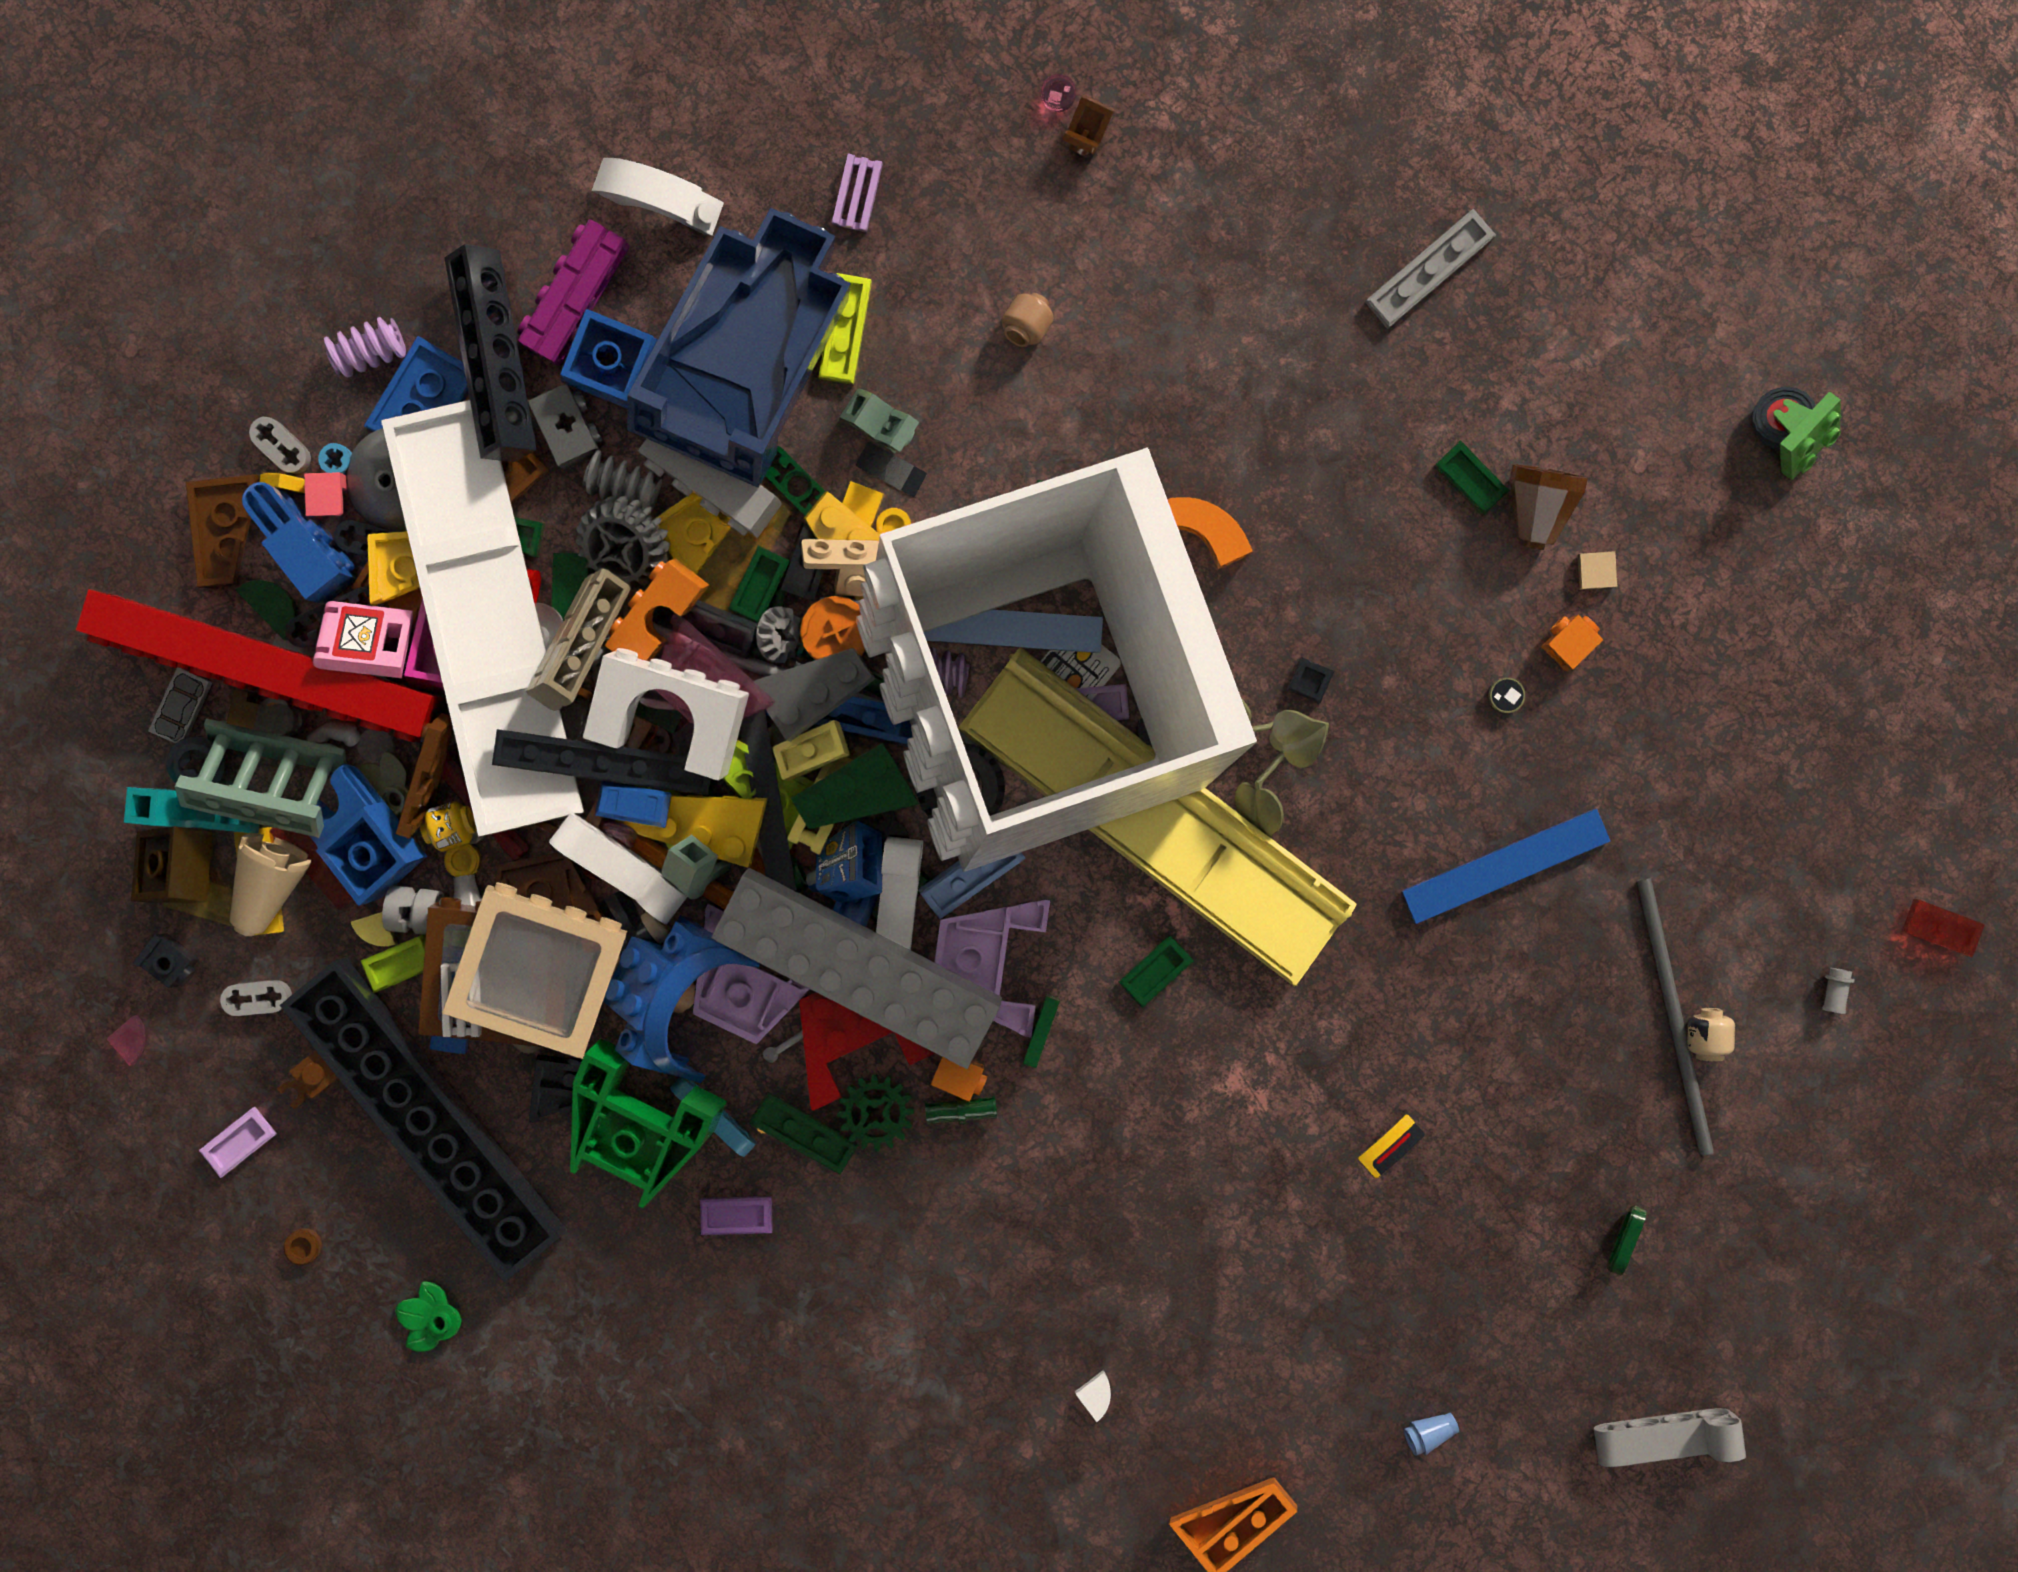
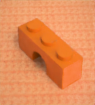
M678 559L667 561V563L661 561L649 575L652 582L645 591L640 589L628 603V606L632 609L624 619L619 617L613 623L608 632L611 637L605 644L612 652L616 651L617 648L628 649L638 653L637 658L650 662L668 641L654 628L652 619L655 609L658 606H665L679 616H683L690 612L709 587L708 583Z

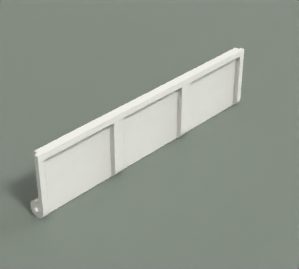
M470 400L381 420L478 837L552 819L567 818L570 813L575 815L583 814L584 811L576 777L492 765L497 729L566 739L560 709L557 711L550 710L526 692L531 680L535 678L534 674L546 650L502 464L498 460L480 459Z

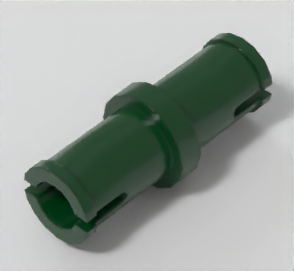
M995 1096L971 1099L970 1102L956 1097V1101L925 1103L927 1126L949 1122H958L959 1125H964L969 1120L997 1119Z

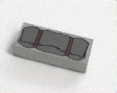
M177 667L148 731L173 743L189 737L213 682Z

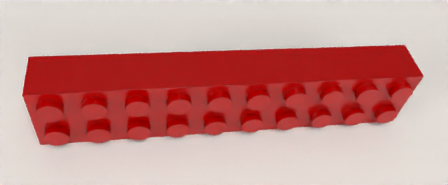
M88 589L76 627V631L88 634L86 641L106 647L121 649V652L137 657L154 659L156 663L173 668L178 667L188 670L189 666H191L189 673L222 681L224 676V684L256 691V687H259L257 694L276 700L289 701L291 697L293 698L292 705L307 710L323 712V709L327 708L325 715L352 722H356L357 718L361 719L360 726L388 733H390L391 729H394V737L410 742L416 741L421 743V734L427 723L431 724L440 715L443 706L447 702L444 697L413 689L370 674L319 669L313 665L314 657L95 590Z

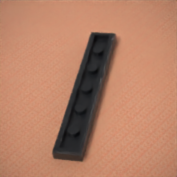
M500 729L496 731L492 765L704 795L709 793L711 779L684 770L688 756L627 747L613 748L599 743Z

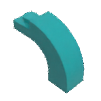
M127 787L124 823L259 833V824L181 807L176 790Z

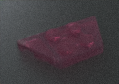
M676 613L672 616L670 624H674L670 642L669 645L664 646L661 658L663 661L672 664L671 669L684 672L685 669L695 670L706 675L705 679L718 683L719 680H727L739 684V690L749 693L743 719L772 706L776 702L683 616H679ZM655 689L694 725L692 713L683 699L670 691Z

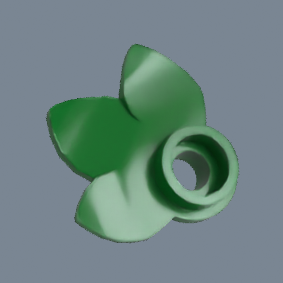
M423 1281L421 1283L419 1298L403 1300L395 1307L398 1321L404 1328L410 1330L406 1340V1347L413 1351L425 1352L432 1350L440 1340L454 1337L461 1326L462 1319L459 1311L448 1305L445 1291L439 1285L432 1282ZM440 1317L443 1318L445 1322L444 1328L440 1324Z

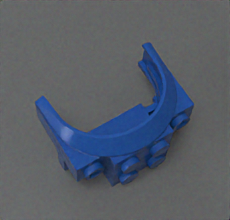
M679 915L677 922L675 921L670 934L665 939L664 946L632 936L626 949L621 954L620 962L610 980L603 1000L605 1004L627 1021L624 1030L619 1036L615 1051L631 1065L701 1083L706 1075L695 1071L687 1064L689 1061L688 1057L669 1051L667 1034L674 1008L687 988L707 971L726 964L758 968L760 963L712 939V932H708L693 919L683 915Z

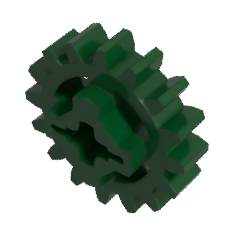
M873 1073L871 1082L868 1083L861 1076L858 1078L860 1087L856 1088L850 1084L846 1088L851 1097L842 1096L839 1102L845 1105L846 1109L838 1111L837 1115L847 1120L840 1128L842 1131L850 1129L853 1132L849 1138L851 1143L857 1138L861 1139V1149L863 1150L868 1146V1143H874L875 1151L879 1152L883 1142L891 1149L894 1147L893 1138L895 1136L900 1140L905 1139L906 1135L902 1127L911 1128L913 1122L906 1118L907 1115L914 1114L915 1112L914 1107L906 1106V1103L911 1100L912 1096L911 1094L902 1095L900 1093L904 1085L902 1082L898 1083L895 1087L890 1085V1075L885 1078L884 1082H881L877 1073ZM880 1089L886 1092L882 1096H871L865 1091ZM887 1101L882 1112L884 1118L881 1119L877 1116L868 1123H865L871 1111L868 1106L871 1105L876 1108ZM895 1101H897L900 1109L898 1122L891 1115V1106ZM854 1102L861 1109V1119L857 1124L853 1117ZM880 1128L887 1132L882 1135L867 1133L870 1129Z

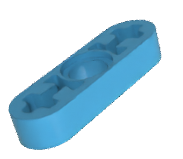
M679 1077L670 1086V1089L682 1101L694 1086L698 1085L694 1081ZM723 1110L714 1133L737 1154L745 1157L757 1142L735 1119Z

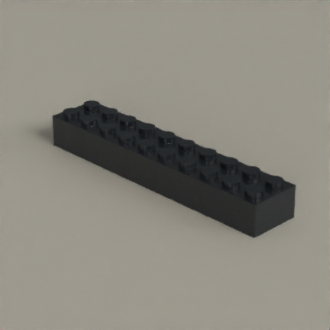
M346 957L334 960L280 1004V1007L504 1283L567 1231L562 1222L376 993H373L372 988Z

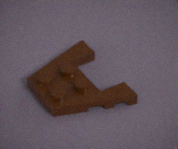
M561 852L497 866L495 885L497 882L510 885L517 889V895L529 899L531 894L543 896L552 900L551 906L559 909H565L566 906L581 909L587 912L586 918L600 922L601 917L604 918L577 865ZM491 928L486 943L485 962H482L481 966L482 976H491L517 970L511 934L522 931ZM582 937L584 954L591 955L601 952V945L598 942Z

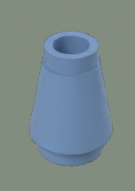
M1449 1412L1445 1415L1412 1421L1409 1427L1403 1429V1432L1413 1454L1417 1456L1423 1453L1426 1456L1454 1434L1459 1433V1427L1454 1416Z

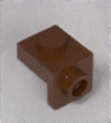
M1083 95L1062 140L1068 142V148L1078 154L1087 155L1088 152L1094 154L1100 148L1116 109Z

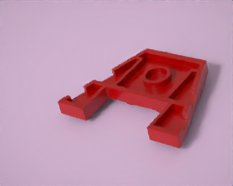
M817 992L799 1000L812 1111L842 1097L827 1063L890 1033L895 1034L909 1066L935 1054L933 1051Z

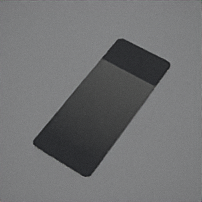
M871 442L866 444L856 463L858 468L912 497L917 494L927 475L925 471Z

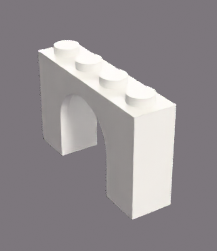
M617 648L616 651L603 655L583 738L613 748L626 744L641 697L648 690H667L684 700L694 720V734L684 770L718 781L728 775L749 696L748 692L739 690L740 685L731 681L719 680L716 683L706 680V675L699 671L685 669L684 672L671 669L672 664L667 661L651 659L648 662L637 658L638 653L628 649Z

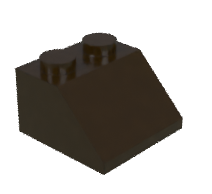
M177 826L137 831L131 901L177 904L207 902L208 893L211 888L209 872L210 860L214 853V845L212 843L213 832Z

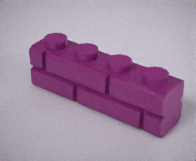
M591 219L588 220L585 226L580 224L576 228L571 238V243L574 245L568 256L562 255L557 260L553 269V273L556 274L550 286L544 285L535 300V303L538 305L532 317L527 315L522 320L517 331L520 335L517 341L522 346L560 367L572 346L585 310L593 311L630 248V245L624 238Z

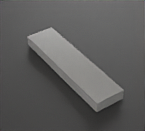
M1472 209L1370 296L1365 303L1388 329L1489 243L1496 234L1479 214Z

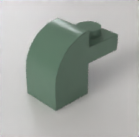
M860 388L856 390L839 417L857 431L893 453H896V451L901 452L903 447L911 442L914 437V430L919 424L909 414L893 409L873 393Z
M690 835L668 850L662 867V877L688 898L697 899L703 896L708 884L729 871L732 863L717 859L718 855L693 835Z

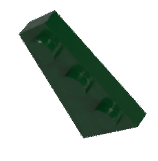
M883 743L790 798L808 829L920 805Z

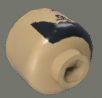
M1702 1008L1701 1014L1689 1018L1687 1046L1691 1052L1696 1054V1059L1723 1061L1726 1055L1734 1051L1735 1023L1731 1018L1723 1016L1722 1009Z

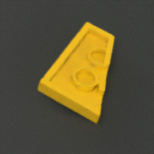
M828 491L824 492L804 517L816 539L879 541L880 534ZM854 596L856 600L864 599L863 596Z
M692 492L689 497H685L656 518H661V522L658 525L659 528L668 530L664 540L671 543L668 551L673 559H678L697 574L730 531L731 527L727 524L730 518L721 512L717 516L708 512L699 505L702 499Z
M407 531L367 534L370 604L376 606L420 588Z

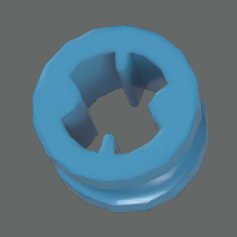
M330 443L321 449L318 456L319 465L326 473L340 472L346 475L352 452L341 444ZM333 452L338 455L341 452L343 453L340 459L343 465L339 468L332 465V468L329 466L333 461L330 457Z

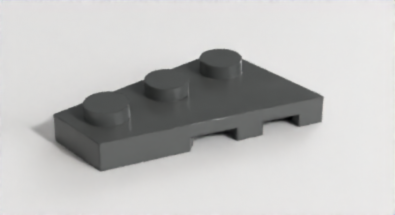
M851 648L749 682V685L784 738L791 742L876 678L858 651Z

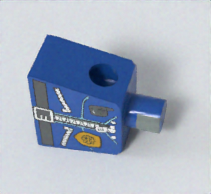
M857 820L828 839L821 854H816V870L808 873L806 876V882L810 890L843 903L882 893V833Z

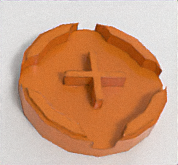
M831 596L823 598L809 607L802 618L800 634L803 646L813 659L818 660L851 648L857 650L860 656L864 654L865 647L856 622V616L861 615L856 602L846 597Z

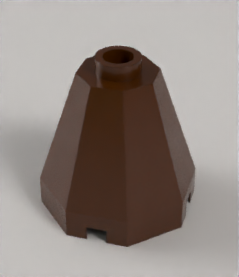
M1512 464L1510 485L1516 537L1524 540V547L1544 550L1545 544L1554 545L1584 495L1588 478L1559 470H1546L1536 466Z

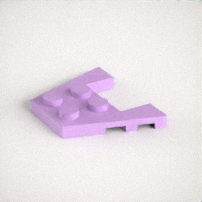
M1050 900L1034 901L940 919L934 963L1000 996L1009 928L1046 932ZM1002 1000L993 1021L1025 1037H1031L1036 1006Z
M709 903L705 910L704 929L714 933L725 910ZM738 964L721 965L697 978L693 1014L758 1044L806 994L809 988L792 979L786 981L759 967Z

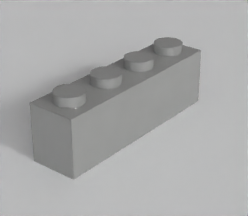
M646 439L638 450L646 459L643 464L646 468L659 477L665 472L674 479L671 485L687 497L692 492L702 499L699 505L714 516H717L719 512L730 518L727 524L742 536L750 532L758 538L782 505L781 501L773 493L761 485L759 488L651 440Z

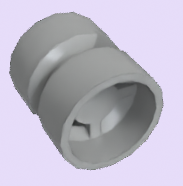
M390 886L383 903L382 922L386 931L406 933L412 928L415 934L426 935L428 907L436 902H440V898H444L443 892L420 889L418 893H415L412 887Z

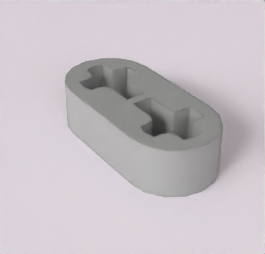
M260 417L253 421L249 430L250 439L281 470L294 475L302 474L308 469L311 462L310 452L281 423L270 417ZM264 426L269 429L274 427L271 433L278 440L276 444L267 439L261 441L264 436L261 429ZM285 447L294 453L299 451L297 454L299 463L297 465L292 463L286 464L289 458L282 452Z
M280 980L239 983L228 986L223 991L220 1003L223 1010L231 1016L274 1013L283 1010L280 1004L289 998L292 992L290 987ZM272 987H274L276 993H281L282 996L280 1000L276 1001L275 1006L272 1000L261 1001L260 994L272 992ZM237 990H239L240 996H252V1002L241 1004L240 1009L237 1003L231 1002V997L237 995Z

